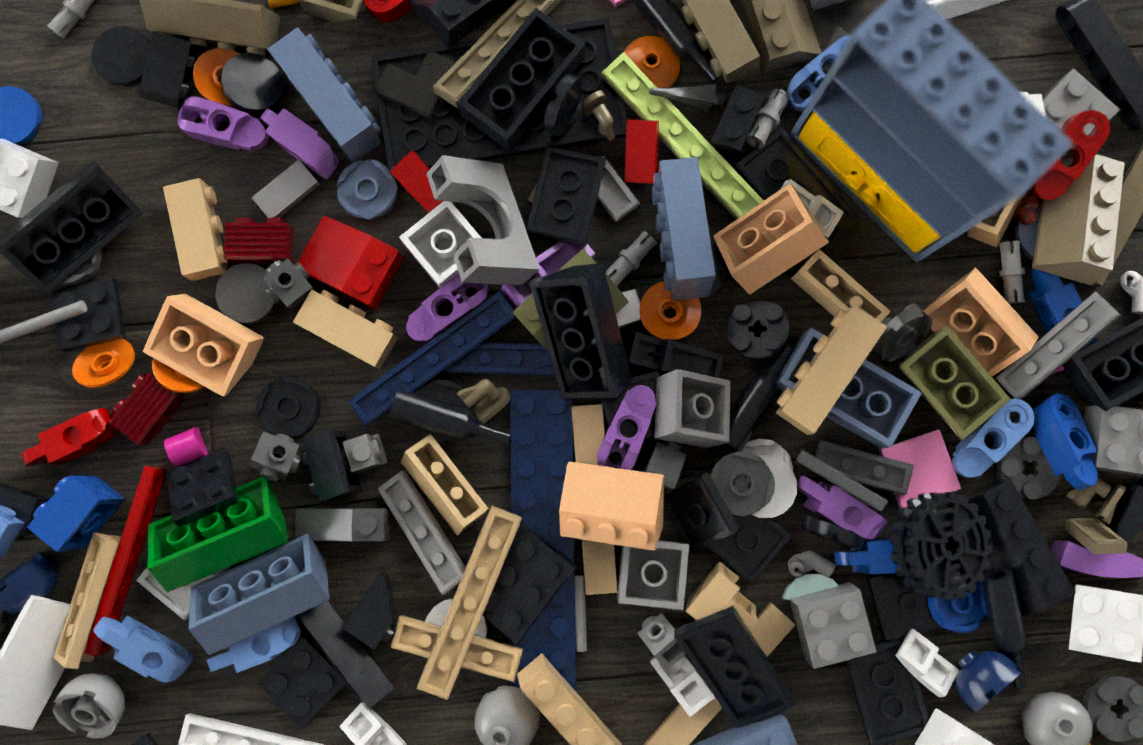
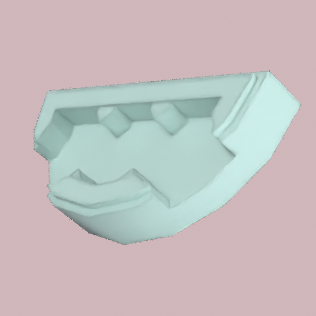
M804 573L803 576L795 578L786 586L782 598L790 600L791 598L839 585L830 577L828 578L820 573Z

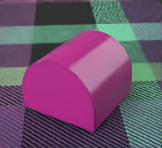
M198 427L179 433L164 441L167 456L176 468L208 454Z

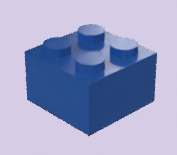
M70 475L63 478L55 486V494L51 499L35 510L32 516L34 519L27 528L56 552L85 549L91 541L93 532L98 533L125 501V498L98 476Z

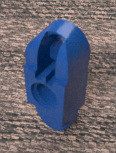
M1033 268L1031 277L1035 290L1027 294L1046 334L1076 309L1082 301L1073 283L1063 286L1059 276ZM1096 336L1091 342H1089L1085 347H1083L1081 350H1083V349L1087 348L1088 346H1090V345L1096 343V342H1097V336Z
M1054 394L1041 402L1033 411V426L1037 432L1035 436L1055 476L1063 473L1066 480L1078 490H1084L1097 482L1098 472L1091 459V455L1097 453V449L1076 404L1064 394Z
M890 538L865 540L862 549L858 551L851 549L834 552L835 565H852L853 572L868 574L896 573L895 569L898 563L891 560L890 554L894 552V546L890 544Z

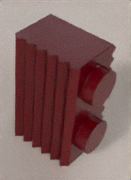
M236 218L235 223H225L224 259L233 265L241 263L271 265L278 260L283 262L288 258L293 264L294 228L285 223V219L267 218L266 223H255V220L251 218Z
M148 372L146 375H140L132 384L133 392L127 399L120 400L112 409L114 416L109 421L111 425L134 443L146 446L151 443L186 399L183 393L174 392L163 387L151 372Z

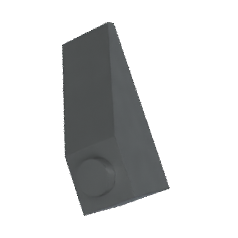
M297 508L295 511V539L309 534L314 541H386L390 539V509Z

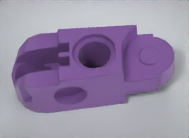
M191 96L185 100L184 105L179 111L178 126L195 140L235 150L240 148L252 152L262 149L268 142L269 135L265 133L266 128L259 119L217 102ZM201 117L203 119L202 123H195L197 118ZM230 122L226 130L220 131L223 123Z
M284 108L278 115L266 109L259 119L268 126L265 133L274 139L283 150L297 160L299 159L305 166L325 180L329 179L336 170L339 160L331 147L320 137L316 130Z
M457 274L423 301L422 306L408 316L409 319L406 324L408 335L417 342H430L489 299L488 285L482 283H462L460 275ZM468 288H475L477 290V293L472 297L466 296ZM445 302L452 303L454 309L450 315L440 316L438 314V308L441 304Z
M638 385L630 391L627 390L597 451L596 459L598 466L626 470L632 469L657 404L652 389L644 385ZM624 420H631L637 426V432L631 438L624 437L620 433L619 427ZM612 452H618L621 455V461L618 464L610 462L609 455Z
M802 475L797 481V490L808 497L803 506L832 525L850 531L864 539H874L880 535L888 523L881 515L835 484L830 485L822 480L817 484Z

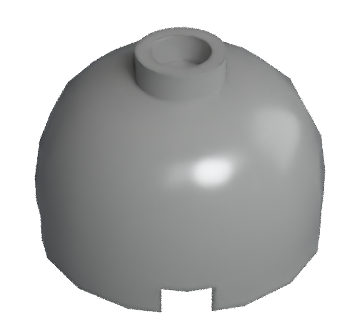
M83 674L69 681L54 701L56 705L53 708V714L59 723L74 733L79 728L88 731L86 735L88 738H104L113 733L125 710L124 693L110 676Z
M503 685L497 687L495 691L487 692L475 713V730L483 745H529L540 725V710L536 709L534 703L526 694L515 686Z
M1047 692L1037 694L1027 702L1022 712L1023 733L1031 745H1088L1092 738L1093 724L1088 711L1078 700L1065 693Z

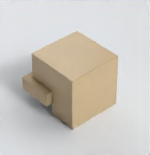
M720 561L687 599L686 612L696 620L734 606L749 630L757 623L756 605L738 591L740 587L735 583L739 577Z

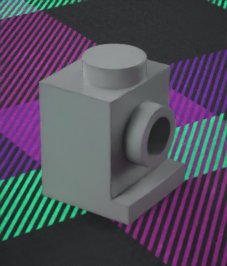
M379 433L375 435L364 434L342 442L352 472L360 473L388 463Z
M661 613L657 617H648L642 624V630L637 634L656 659L668 670L686 654L674 637L675 628Z

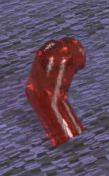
M1029 187L1026 190L1015 211L1016 218H1019L1021 224L1025 226L1035 222L1038 218L1034 210L1038 207L1040 198L1034 194L1033 187Z

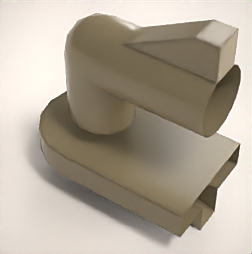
M599 90L589 95L583 101L582 114L586 118L594 113L599 121V132L602 135H606L609 141L615 139L612 129L613 118L605 106L606 97L602 90Z
M483 379L475 386L460 390L457 393L469 408L475 405L473 413L483 424L510 401L508 390L504 387L496 388L488 379Z
M1097 477L1096 484L1084 490L1074 489L1068 492L1065 497L1077 506L1085 508L1095 493L1105 498L1111 486ZM1118 484L1094 518L1110 524L1116 504L1125 492L1126 487Z

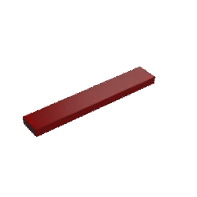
M144 466L86 645L85 654L97 656L110 651L111 645L102 641L94 633L93 629L102 617L115 619L119 622L148 532V524L151 523L166 476V469L156 466Z

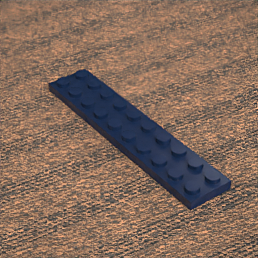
M510 390L511 513L521 516V521L574 564V538L560 536L559 517L568 462H573L572 398L562 399L560 390ZM573 571L522 641L518 644L512 641V646L523 648L517 674L542 653L576 691L575 574ZM516 676L512 686L520 688L518 676Z

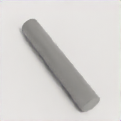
M575 575V652L587 651L584 575Z

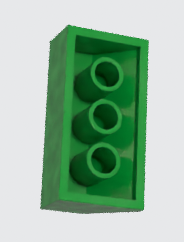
M260 477L236 487L238 503L184 526L178 527L173 522L172 515L148 524L147 569L167 593L288 542L285 518L270 480Z

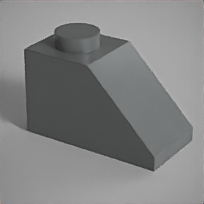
M664 441L663 444L656 442L642 472L664 475V488L674 490L686 454L681 453L682 447L674 442Z

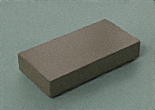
M1072 518L1065 520V531L1091 553L1126 554L1127 542L1097 518Z

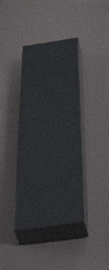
M328 601L295 615L367 711L394 689L359 641L343 629L345 623Z

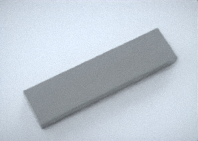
M1095 291L1037 341L1030 352L1001 372L996 377V380L1014 399L1022 400L1121 315Z
M400 471L380 486L378 491L442 595H445L459 585L466 567L407 472Z

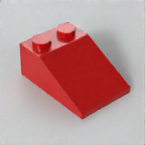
M323 215L298 262L304 267L311 278L376 311L404 257L394 247Z

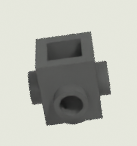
M288 258L283 262L278 260L271 264L265 271L267 275L263 277L268 285L264 288L265 292L275 303L281 300L290 311L308 297L310 291L313 290V287L306 280L310 277L308 272L299 262L293 265ZM291 280L288 285H283L285 281Z
M263 431L248 468L260 472L259 475L267 480L277 482L280 479L285 481L288 472L295 474L301 456L296 455L299 444L293 443L294 440L287 435L278 433L275 436Z

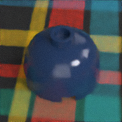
M42 551L32 555L30 562L27 564L22 562L0 579L1 610L11 614L21 613L31 595L51 599L48 594L56 585L57 575L54 566Z
M985 650L978 655L971 651L958 662L962 669L956 676L955 685L963 702L975 714L1018 677L1022 671L1012 660L997 651Z

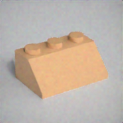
M791 183L713 236L731 276L749 295L829 243L819 223Z
M976 267L923 310L932 319L931 329L934 332L948 326L991 377L1030 352L1039 338Z
M184 293L166 297L143 352L225 397L253 364L265 337Z
M568 462L559 509L560 536L655 551L663 528L664 475Z

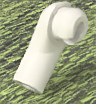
M1127 271L1121 276L1120 285L1132 297L1131 313L1143 315V277L1137 272Z

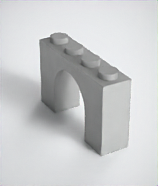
M442 155L426 173L434 199L464 203L474 207L487 218L495 233V239L470 237L453 254L462 283L523 285L540 268L503 164Z

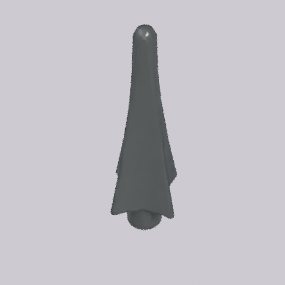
M716 84L649 89V94L675 100L706 112L709 111L712 105H723L725 101L723 93L715 92Z

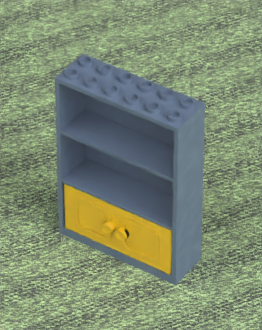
M887 0L863 22L848 39L789 134V137L916 263L1020 197L1074 144L926 0Z

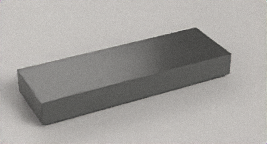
M819 440L815 458L855 482L907 495L914 468L913 464Z
M801 449L796 457L797 462L878 511L883 510L888 501L804 450Z

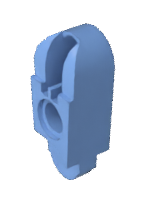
M845 35L843 38L838 39L795 74L786 90L789 94L788 104L796 111L804 112L826 76L822 66L833 65L851 35ZM800 89H807L810 96L807 99H801L798 94Z
M1011 399L964 440H961L955 447L956 451L953 453L954 457L952 459L956 474L966 478L980 477L993 463H998L1032 428L1034 413L1029 404L1020 399ZM1013 411L1017 412L1019 417L1011 422L1009 418L1010 413ZM987 433L993 438V445L990 449L984 442V437Z
M128 615L122 623L115 619L102 617L93 629L94 633L102 641L113 647L115 650L113 659L146 678L149 675L165 683L174 681L185 672L194 659L185 647Z
M293 616L287 621L271 626L257 635L250 636L233 644L228 648L229 651L207 659L210 672L234 664L238 673L281 655L283 651L294 646L301 638L297 618Z

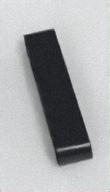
M1069 0L1058 6L1055 10L1058 24L1104 95L1120 109L1117 115L1123 124L1132 131L1142 128L1143 69L1098 0Z

